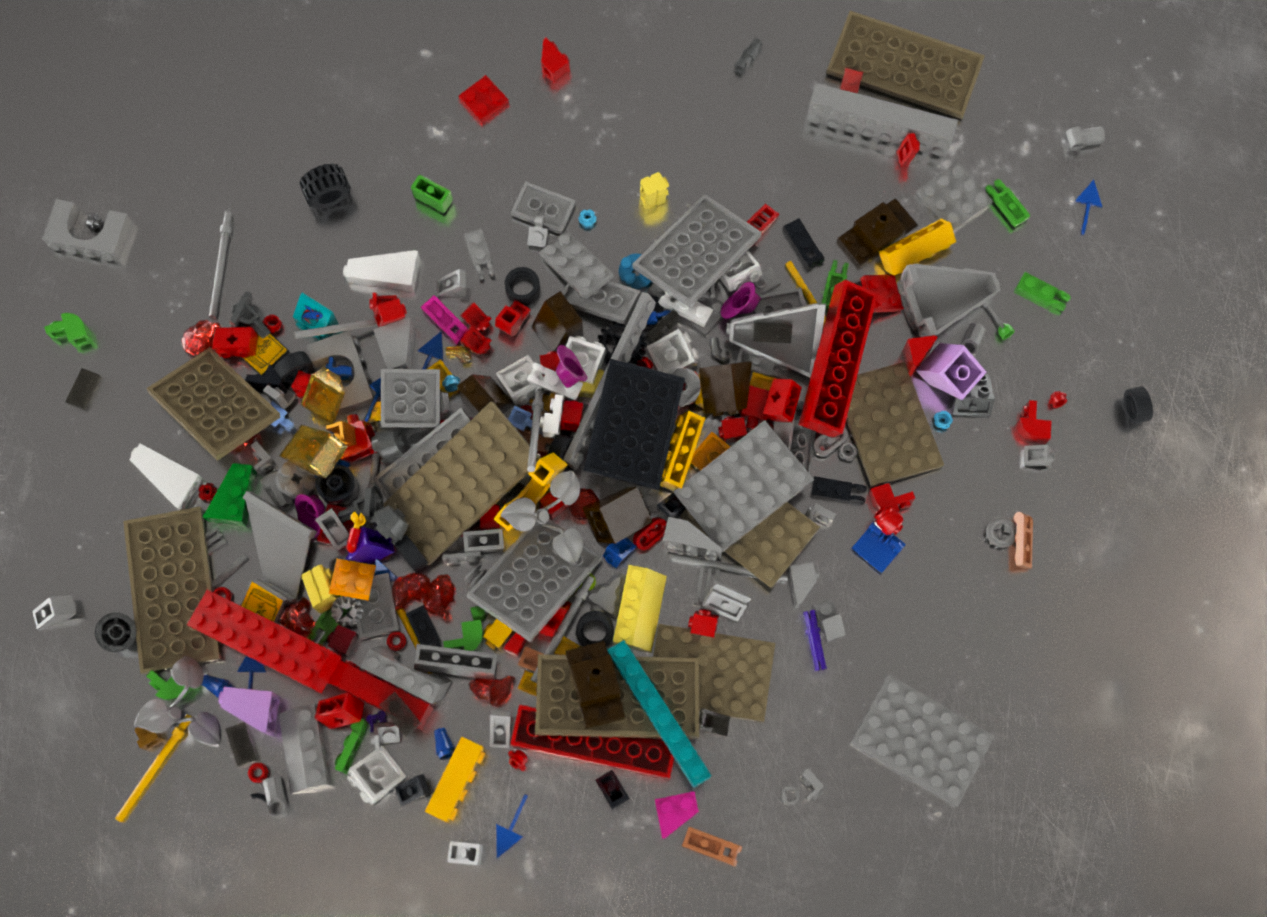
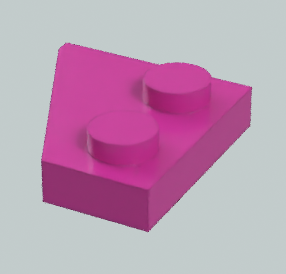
M695 791L655 799L662 839L668 837L699 812Z

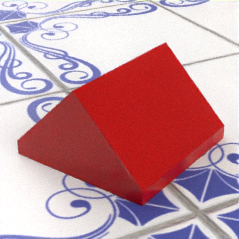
M932 335L907 340L902 350V355L910 377H912L931 351L938 338L937 336Z

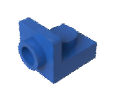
M329 357V363H326V374L329 375L331 381L353 380L355 373L352 367L347 365L336 367L333 357Z
M626 537L616 544L611 543L608 545L603 557L614 568H618L621 562L636 549V546Z

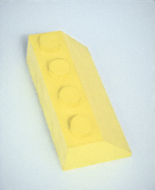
M628 565L613 638L614 646L625 640L630 649L652 653L667 576L648 568Z

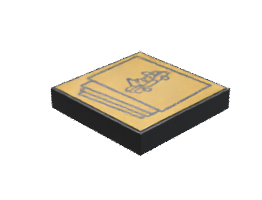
M270 333L263 339L258 336L256 356H248L242 359L258 374L265 376L268 365L270 364L274 368L290 351Z

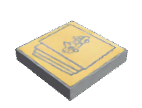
M254 578L251 580L240 606L277 623L288 598Z

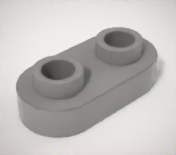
M844 428L840 439L822 434L814 442L813 450L815 454L820 457L831 454L846 442L848 437L847 430ZM824 445L826 449L821 450L819 446Z

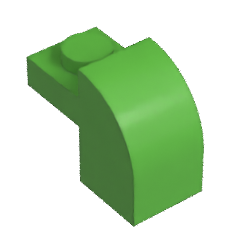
M62 313L63 321H54L50 325L44 326L46 334L52 340L67 335L68 341L74 347L93 341L88 326L77 315L72 313Z
M481 620L461 622L463 638L443 641L444 648L478 652L484 642L483 623Z
M153 670L146 676L151 680L149 684L158 691L156 696L169 702H175L185 687L178 685L172 676L166 681ZM189 687L188 691L185 693L181 700L186 698L192 692L193 688Z

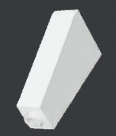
M413 250L348 259L347 265L343 268V276H345L350 284L414 292L420 256L418 251Z
M142 444L133 449L129 459L178 510L186 509L204 480L197 473Z

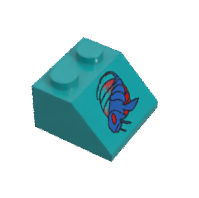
M303 292L301 293L293 314L297 328L308 330L339 325L331 310ZM333 333L312 337L319 341L331 337Z

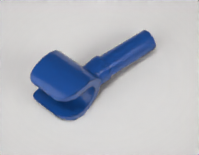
M671 310L658 313L655 311L651 312L647 324H656L658 322L657 318L671 314Z

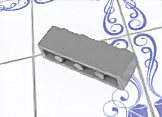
M417 644L414 670L494 680L497 654Z

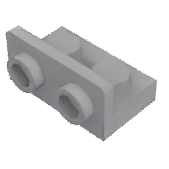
M463 536L458 538L442 553V560L444 563L447 562V565H456L459 561L476 563L479 559H483L482 552L464 551Z

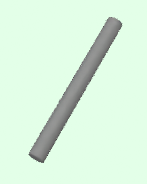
M245 554L212 582L213 591L249 560Z

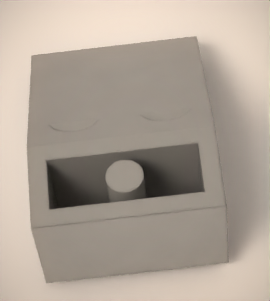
M668 517L663 538L664 548H667V551L672 553L686 552L687 556L695 558L698 555L704 556L706 560L713 562L722 559V548L689 521Z

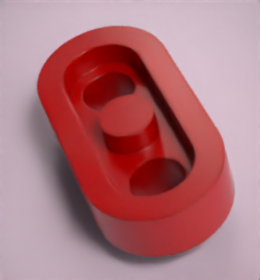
M654 517L651 519L652 523L638 530L633 537L634 545L640 550H647L652 547L665 534L667 522L664 519Z

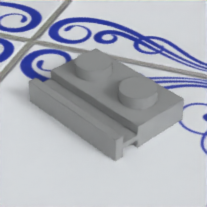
M715 580L713 588L710 589L702 603L703 607L738 622L747 607V603L751 600V596Z

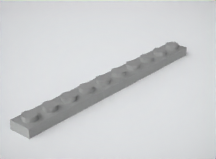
M642 292L611 359L626 363L630 361L631 354L638 344L639 337L655 307L656 302L648 293ZM607 368L563 458V461L568 466L576 470L582 463L590 443Z

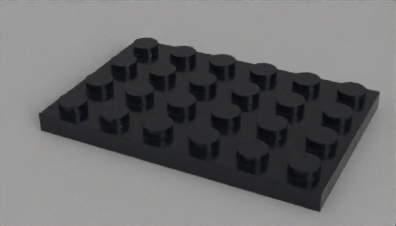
M610 358L583 472L659 490L685 378Z

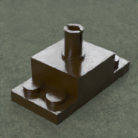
M895 198L887 204L882 202L854 221L853 227L839 236L837 241L860 268L878 256L880 250L894 244L917 229L918 224Z
M605 641L566 650L565 654L585 729L625 719L620 699L621 691Z

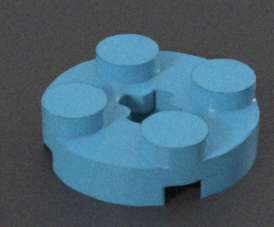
M638 253L628 255L621 260L619 279L627 287L644 290L650 286L652 281L641 273L639 276L632 273L634 271L632 264L642 255Z

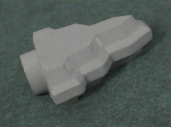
M620 572L612 576L607 583L599 584L595 589L588 591L587 593L589 594L586 599L592 604L590 609L592 611H601L616 619L622 599L620 593L624 589L626 576Z

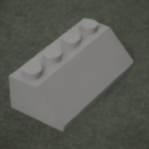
M798 400L792 423L774 422L773 431L811 475L816 431L799 425L804 402Z
M316 704L296 707L279 714L290 794L331 786L322 723L314 719L317 710Z

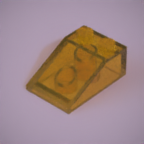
M301 425L279 456L316 476L326 478L331 474L338 460L344 455L347 446L333 433Z

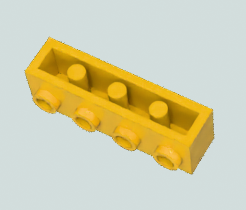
M941 218L880 250L879 254L885 271L892 275L901 274L907 265L919 264L925 258H931L935 253L948 249L952 244L956 243L951 222Z
M687 411L677 417L675 421V426L677 427L671 436V444L660 484L661 487L673 492L683 487L705 421L704 417L691 411Z
M461 736L425 810L426 813L447 823L450 820L454 821L459 811L456 807L459 801H464L468 792L466 787L469 782H473L477 774L474 770L477 764H481L485 758L486 753L483 746Z

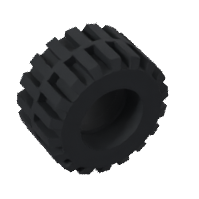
M338 164L317 166L306 172L299 182L307 204L313 208L320 209L333 206L346 198L351 191V186L343 168Z

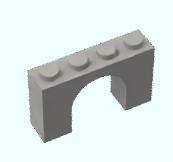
M55 200L42 238L50 249H64L72 254L77 252L83 253L87 257L94 258V256H97L106 261L120 260L132 224V220L126 213L109 210L102 231L92 239L79 240L74 237L73 230L80 210L73 202Z
M349 330L306 345L315 368L329 363V357H333L335 361H345L354 366V378L346 388L323 396L332 419L371 405L376 392L369 385L368 380L371 377L368 369L363 368L362 363H365L363 354L357 351L356 347L359 346L356 335L352 336Z
M383 645L369 649L361 668L431 704L444 698L452 680L438 673L425 674L403 665L397 661L400 654Z

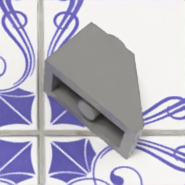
M502 529L463 532L465 552L504 550Z
M813 562L792 565L788 569L795 608L800 607L816 584L817 579H819L818 568H814Z
M72 595L49 597L33 610L37 630L67 621L77 613V606Z

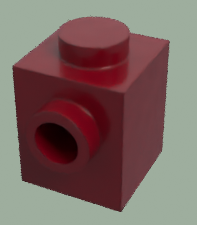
M338 625L335 632H331L328 637V647L341 657L343 655L349 657L359 635L350 629Z

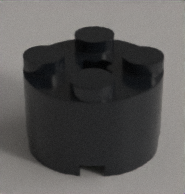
M330 464L322 468L318 473L315 483L316 490L327 504L340 507L351 503L358 495V482L348 467Z

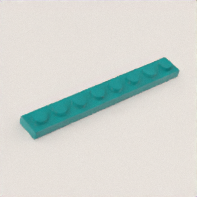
M625 640L607 650L608 655L611 656L614 665L693 788L710 779L712 775Z

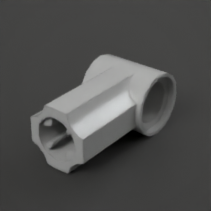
M1099 126L1086 129L1081 127L1068 129L1066 137L1070 150L1076 151L1084 148L1086 145L1103 143L1105 141L1104 128Z
M970 323L961 344L969 349L973 356L977 353L986 330L979 323Z
M276 470L261 478L260 482L266 493L270 495L274 505L281 510H286L293 502L291 498H288L290 496H287L285 493L282 494L278 490L275 481L276 474L278 473Z
M281 776L263 780L268 814L277 819L286 817L289 812V806L286 803ZM281 803V804H282V810H281V812L278 813V814H275V813H274V807H275V805Z

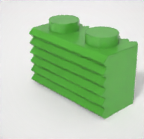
M418 175L411 186L414 198H417L420 202L423 201V204L426 203V205L439 210V212L442 211V214L446 212L453 201L450 190L422 175Z

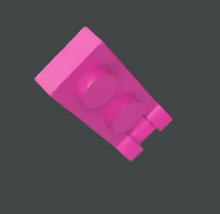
M435 295L421 306V310L457 345L468 328ZM457 327L459 330L454 334L451 330Z

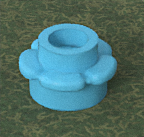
M590 209L582 210L578 217L579 222L585 227L592 226L597 219L595 212Z
M448 375L443 380L442 386L445 387L446 391L454 392L458 390L457 385L460 384L461 380L455 375Z
M941 411L934 416V424L938 428L947 429L953 421L951 414L947 411Z

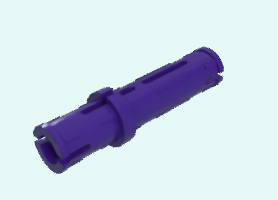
M810 610L811 619L808 611L803 612L807 628L805 633L808 634L814 670L820 671L819 662L821 669L825 670L827 667L819 634L821 629L817 624L816 611Z

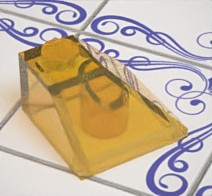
M325 367L313 373L301 403L303 407L330 424L335 423L345 395L340 376Z

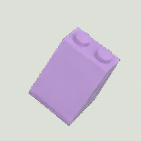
M939 343L916 369L926 383L960 400H963L986 374L985 369L964 345Z
M223 688V692H220L219 695L221 708L262 733L275 736L281 696L272 691Z

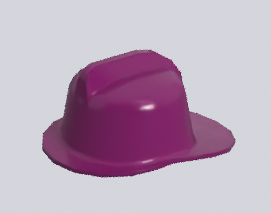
M744 283L724 302L720 311L723 318L729 319L737 314H749L755 310L761 297L755 292L754 283Z
M559 345L557 353L560 362L556 368V373L566 388H570L580 380L586 381L588 379L576 355L568 347Z
M297 495L295 498V508L298 520L317 531L314 537L316 538L320 533V526L315 519L325 513V506L318 495Z

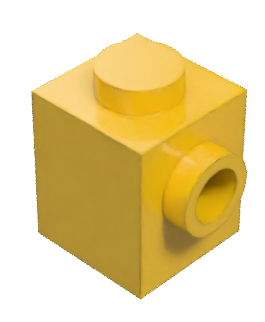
M496 619L493 624L489 623L483 631V638L486 640L484 644L493 651L495 648L501 651L515 632Z

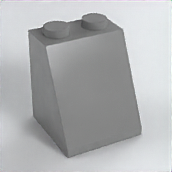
M410 317L373 329L387 369H412L416 333Z

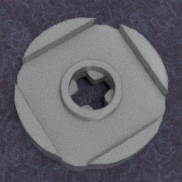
M674 368L668 372V374L685 378L686 390H682L679 407L693 403L698 398L701 388L698 375L689 368Z
M292 460L284 463L279 468L275 477L278 490L282 494L285 493L287 496H290L288 498L295 499L300 494L308 495L315 488L314 473L305 461ZM294 476L299 478L298 484L291 480Z

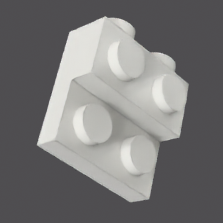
M747 250L720 278L730 292L733 290L737 291L746 282L758 281L762 275L761 267Z
M680 329L647 346L658 371L668 373L674 368L690 369L699 364L697 359L700 357L696 349H692L689 344L692 341L689 334Z
M570 336L566 347L576 355L582 369L586 373L588 379L584 382L593 385L597 372L601 368L607 353L606 348L599 342L590 343L581 336Z
M529 355L496 372L497 378L515 406L527 404L529 399L535 396L536 391H541L543 394L546 389L526 381L528 375L532 373V365L534 363ZM540 373L538 379L543 380L544 377Z
M555 394V399L551 398L550 410L553 411V414L545 413L544 417L540 419L543 437L555 438L556 435L561 434V416L565 400L563 395Z
M380 746V751L375 750L356 763L347 773L349 775L347 777L349 783L353 787L357 785L361 790L360 797L365 803L370 802L371 805L387 795L391 789L407 777L383 746Z

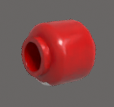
M883 506L874 515V524L885 535H891L892 533L896 535L903 528V516L892 506Z

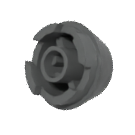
M380 427L374 431L375 436L371 438L374 452H379L382 457L380 460L382 463H393L408 451L406 436L400 428Z
M388 505L373 512L374 515L369 521L377 523L375 528L386 539L391 537L393 539L391 542L394 545L403 539L409 524L404 519L406 516L398 508L395 510Z
M109 613L103 616L95 627V639L98 645L109 652L126 650L133 644L136 638V626L133 620L123 613Z

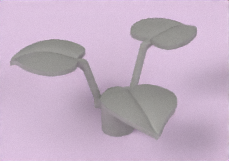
M570 470L557 474L550 482V491L554 497L558 498L556 501L542 509H535V503L532 500L520 498L510 503L503 510L501 516L518 531H528L534 525L542 524L543 527L559 532L560 535L555 536L553 539L556 553L565 561L576 563L583 549L581 534L572 528L566 529L563 532L562 529L547 524L549 520L548 509L557 505L560 501L565 505H571L579 496V480L576 474Z
M184 656L175 662L171 670L173 680L178 685L185 686L183 691L167 709L165 703L161 700L153 699L148 701L139 711L135 727L143 728L153 733H163L176 722L180 724L191 721L192 723L188 726V732L195 740L208 745H216L220 741V729L217 719L212 714L200 712L196 715L195 719L193 717L181 719V710L176 707L188 691V688H199L204 678L202 668L198 662L189 656Z

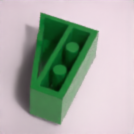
M232 463L203 515L205 520L210 523L247 527L249 513L243 496L246 491L253 492L257 471L252 465Z

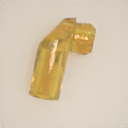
M464 346L446 347V356H457L463 363L471 361V353Z

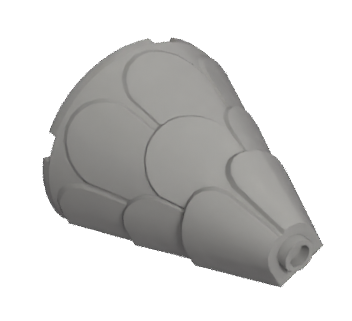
M910 264L905 267L901 276V281L904 282L903 288H900V296L904 307L903 310L910 326L914 331L918 330L920 332L919 336L925 337L940 334L950 325L961 320L969 312L979 308L1001 290L1000 283L995 273L967 268L962 270L944 266Z
M814 303L792 309L786 308L766 314L762 312L733 319L731 323H727L726 334L730 335V342L758 356L762 355L780 365L811 377L822 336L826 304Z

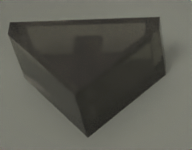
M706 709L700 710L699 732L724 737L728 736L729 716Z

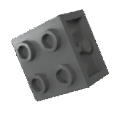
M985 374L963 400L954 397L953 415L991 416L995 398L990 375Z

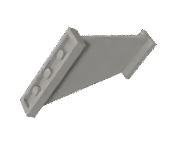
M246 491L243 499L246 500L263 579H260V581L287 597L286 603L298 602L299 598L297 597L302 580L301 576L304 571L310 540L315 537L317 531L255 493Z

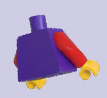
M356 512L351 514L354 527H351L346 545L348 551L346 560L372 565L376 559L381 560L394 552V546L391 542L393 539L391 537L386 539L377 530L362 527L360 529V526L366 522L364 515L360 513L358 518Z

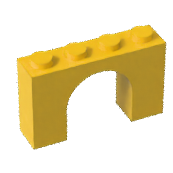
M554 452L540 458L536 463L535 471L529 472V475L532 477L530 482L516 498L503 506L494 520L508 532L513 530L514 528L501 516L503 510L510 503L520 498L532 500L536 507L539 500L550 489V482L557 474L562 473L568 464Z

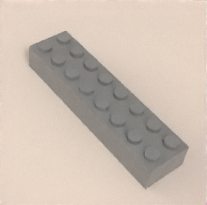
M815 83L806 117L807 120L813 123L826 124L832 128L838 127L845 129L847 132H857L866 137H875L885 142L898 143V145L902 144L907 134L915 133L916 139L920 143L919 151L925 150L938 156H946L958 120L818 83Z

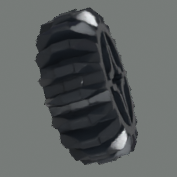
M613 321V326L610 324L606 325L607 330L602 328V335L597 337L598 342L603 344L607 351L604 358L606 365H608L621 336L616 334L623 333L626 325L617 324L615 321ZM643 331L639 337L636 349L631 354V359L628 362L630 364L636 365V360H641L643 358L641 355L646 354L645 348H647V343H645L646 336L642 335ZM608 340L614 346L612 353L606 347Z

